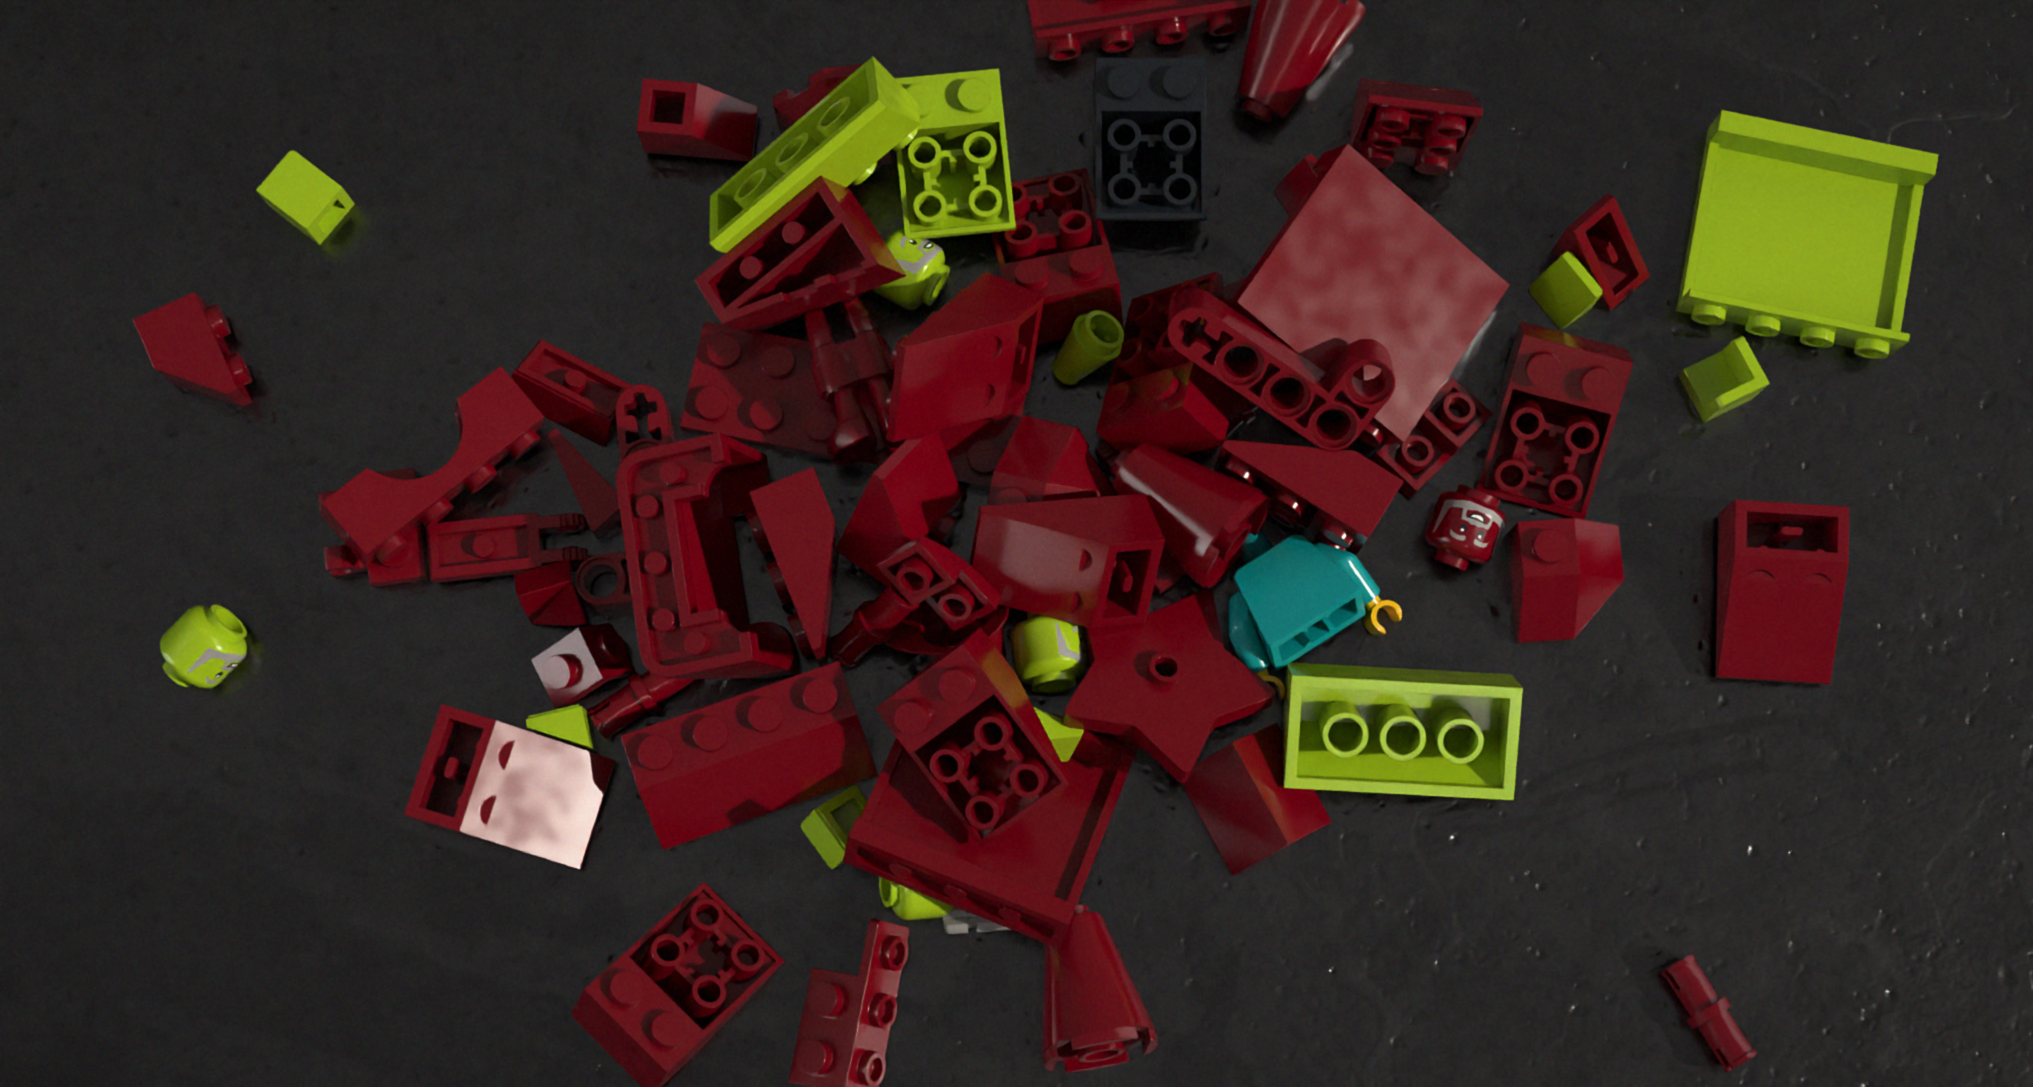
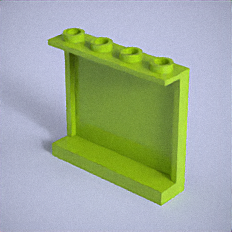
M1721 110L1709 126L1676 311L1692 314L1691 319L1701 324L1721 325L1726 321L1745 325V330L1754 335L1769 337L1784 333L1798 336L1801 343L1811 347L1828 348L1836 344L1854 348V353L1864 358L1884 359L1888 355L1892 356L1909 342L1910 334L1901 332L1923 190L1924 186L1936 175L1939 154Z

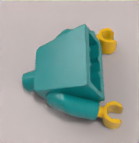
M1259 531L1256 536L1250 533L1240 547L1245 551L1241 558L1246 565L1238 569L1233 575L1237 592L1232 595L1228 603L1229 638L1239 661L1265 682L1271 681L1274 683L1280 700L1284 699L1285 687L1280 679L1269 675L1267 667L1270 663L1276 671L1280 670L1361 617L1363 625L1368 632L1377 636L1386 634L1384 627L1377 621L1376 615L1379 608L1385 610L1393 622L1401 621L1402 610L1400 606L1391 600L1381 601L1378 596L1380 588L1353 553L1323 543L1312 544L1299 534L1290 536L1274 547L1262 531Z

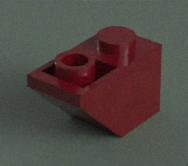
M643 78L637 133L645 153L749 162L753 159L758 119L757 106L699 83Z
M193 292L132 319L153 368L169 382L240 407L252 403L245 385L252 382L250 372L238 352L231 355L224 337L231 334V330L217 304L209 306L197 293Z

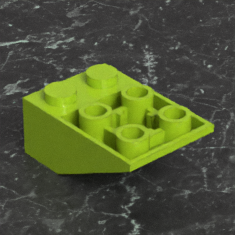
M999 68L895 78L918 102L921 125L918 126V132L913 140L897 151L905 237L929 239L1016 230Z

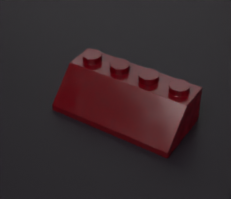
M839 661L621 736L637 789L663 850L879 776Z

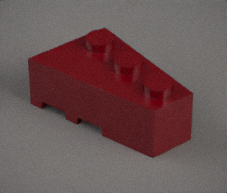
M819 176L694 281L721 324L755 334L803 316L814 309L824 308L906 277V274L851 190L823 176Z

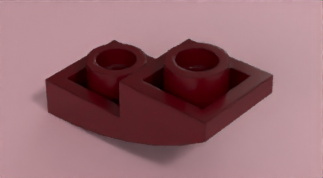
M1452 376L1440 388L1405 442L1384 445L1371 461L1402 479L1404 482L1400 490L1411 499L1485 424L1493 413Z
M920 536L881 557L876 564V567L912 606L925 600L953 631L996 610L1002 596L965 560L943 545L924 536Z

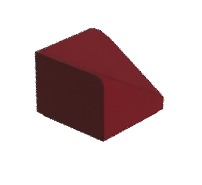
M569 559L514 574L517 598L531 624L568 626L587 624L585 603L577 591L575 575Z

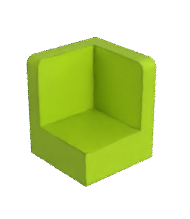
M293 150L286 154L256 189L274 211L319 245L322 244L355 205L342 186Z
M1743 336L1732 340L1722 351L1683 369L1678 374L1704 423L1752 400L1770 384Z

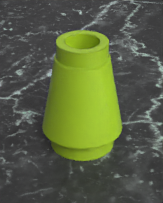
M1094 310L1078 316L1056 358L1052 361L1051 367L1054 375L1061 382L1073 385L1116 358L1121 352L1124 340V332L1117 319L1101 310Z

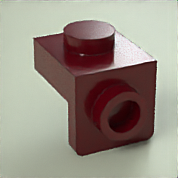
M611 623L577 628L531 659L555 709L572 705L608 680L624 678L634 672V667L627 655L626 644Z

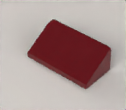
M542 339L537 342L512 374V379L546 418L601 446H604L609 441L617 428L616 402L619 396L628 387L633 386Z

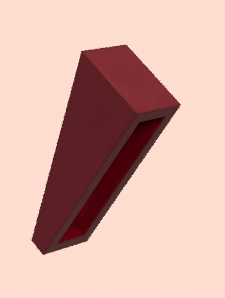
M555 428L548 435L587 522L595 537L599 539L621 518L617 492Z

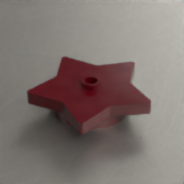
M1206 589L1155 612L1148 613L1146 622L1142 624L1098 628L1082 626L1091 668L1067 704L1062 724L1068 728L1112 734L1128 746L1148 752L1177 781L1186 783L1209 735L1214 729L1271 707L1276 691L1224 648L1214 595L1211 590Z

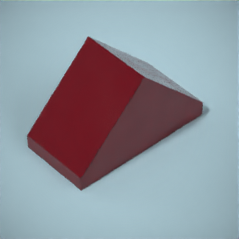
M1608 193L1568 226L1552 249L1553 254L1557 258L1567 251L1574 254L1603 290V294L1598 301L1609 310L1617 306L1650 277L1614 196Z

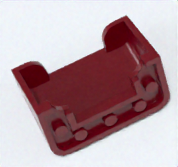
M720 432L635 451L620 463L616 472V489L640 656L644 666L651 673L667 679L775 678L800 673L796 645L792 634L784 626L774 622L749 624L733 517L745 515V512L755 508L749 492L771 484L767 455Z

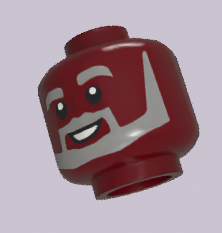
M1461 484L1458 485L1456 492L1445 491L1441 493L1424 532V537L1428 544L1438 549L1434 559L1462 571H1466L1469 562L1476 564L1489 562L1493 557L1507 521L1505 514L1498 509L1500 500Z

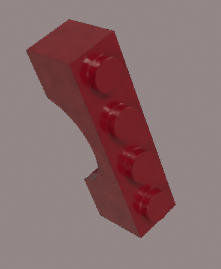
M502 366L498 367L457 399L454 416L459 429L460 442L453 457L441 469L422 478L403 480L390 478L366 468L321 502V516L364 566H367L377 557L382 563L393 558L409 543L405 535L421 523L427 528L438 523L453 509L454 506L449 502L466 488L471 494L477 492L497 475L498 472L494 469L495 465L510 454L515 460L521 458L541 440L537 433L541 429L545 416Z

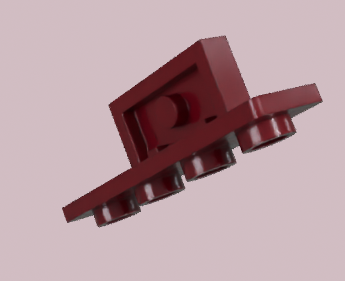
M871 919L868 925L858 976L811 967L789 1083L808 1087H879L886 1071L885 1054L890 1028L897 1014L896 997L901 972L908 958V927Z

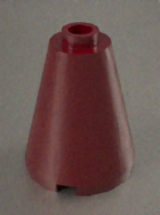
M1257 0L1235 94L1244 101L1240 109L1246 114L1266 123H1270L1273 116L1284 118L1361 23L1366 13V7L1358 0H1347L1345 4L1339 0Z
M1143 442L1136 448L1132 445L1125 447L1111 467V472L1116 475L1113 481V488L1119 495L1145 493L1165 538L1164 547L1191 579L1203 588L1205 586L1208 588L1214 586L1236 564L1245 552L1240 547L1249 533L1254 536L1257 535L1270 511L1273 501L1263 493V490L1148 442Z
M1087 905L1076 906L1060 949L1045 943L1042 1057L1045 1068L1053 1072L1056 1061H1064L1066 1072L1096 1070L1130 1061L1128 1050L1142 1045L1144 1055L1152 1052L1159 1045L1156 1030L1102 915L1097 912H1089Z

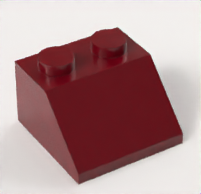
M939 431L906 439L872 474L835 551L887 587L891 583L876 567L878 559L920 536L943 545L958 524L959 520L952 516L962 497V492Z

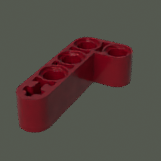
M1188 288L1180 291L1172 298L1168 306V338L1171 345L1180 354L1325 450L1338 451L1352 444L1388 401L1395 389V375L1388 349L1376 340L1359 339L1352 342L1325 372L1221 300L1200 288ZM1198 317L1204 318V326L1194 321ZM1183 319L1192 322L1189 327L1184 326ZM1210 337H1212V338L1214 339L1213 344H1211V345H1210ZM1236 346H1246L1255 352L1253 356L1245 361H1234L1226 356V353ZM1366 365H1374L1381 369L1380 374L1370 380H1360L1353 376L1356 370ZM1282 378H1294L1300 382V385L1290 392H1280L1272 387L1275 382ZM1330 409H1339L1346 413L1344 418L1335 423H1326L1319 419V416L1324 411Z
M637 384L628 387L621 393L616 402L620 462L635 451L675 442L670 409L664 397L657 389L649 385ZM646 405L650 406L653 413L648 414L647 418L648 430L653 439L644 438L643 431L635 418L640 416L641 407ZM625 552L595 555L581 563L576 572L575 585L578 593L592 609L605 614L634 611ZM605 572L616 574L618 585L614 592L605 597L592 595L591 584L595 577Z

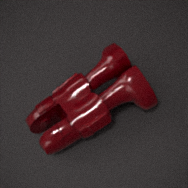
M859 297L842 300L848 330L851 331L853 339L836 345L832 337L831 326L827 322L822 308L820 307L805 313L806 330L813 355L811 370L820 399L835 404L837 411L836 428L828 439L826 449L831 463L835 465H848L859 462L870 456L877 447V438L873 427L862 408L858 396L860 390L870 393L884 444L890 448H899L905 441L891 442L886 440L889 415L885 413V404L893 387L895 368L891 365L892 352L883 336L878 334L865 305Z

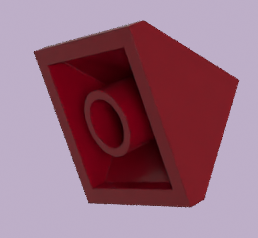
M1277 723L1236 740L1194 766L1187 782L1181 783L1231 876L1240 873L1332 822L1315 790L1284 788L1283 733Z

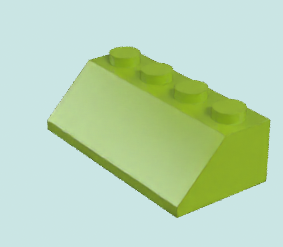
M872 56L710 195V244L717 251L729 252L819 176H823L844 187L850 184L856 186L864 182L873 173L880 158L891 149L894 151L901 150L916 136L918 126L921 125L918 102Z
M1291 662L1286 665L1283 704L1284 788L1514 800L1523 687L1512 674Z

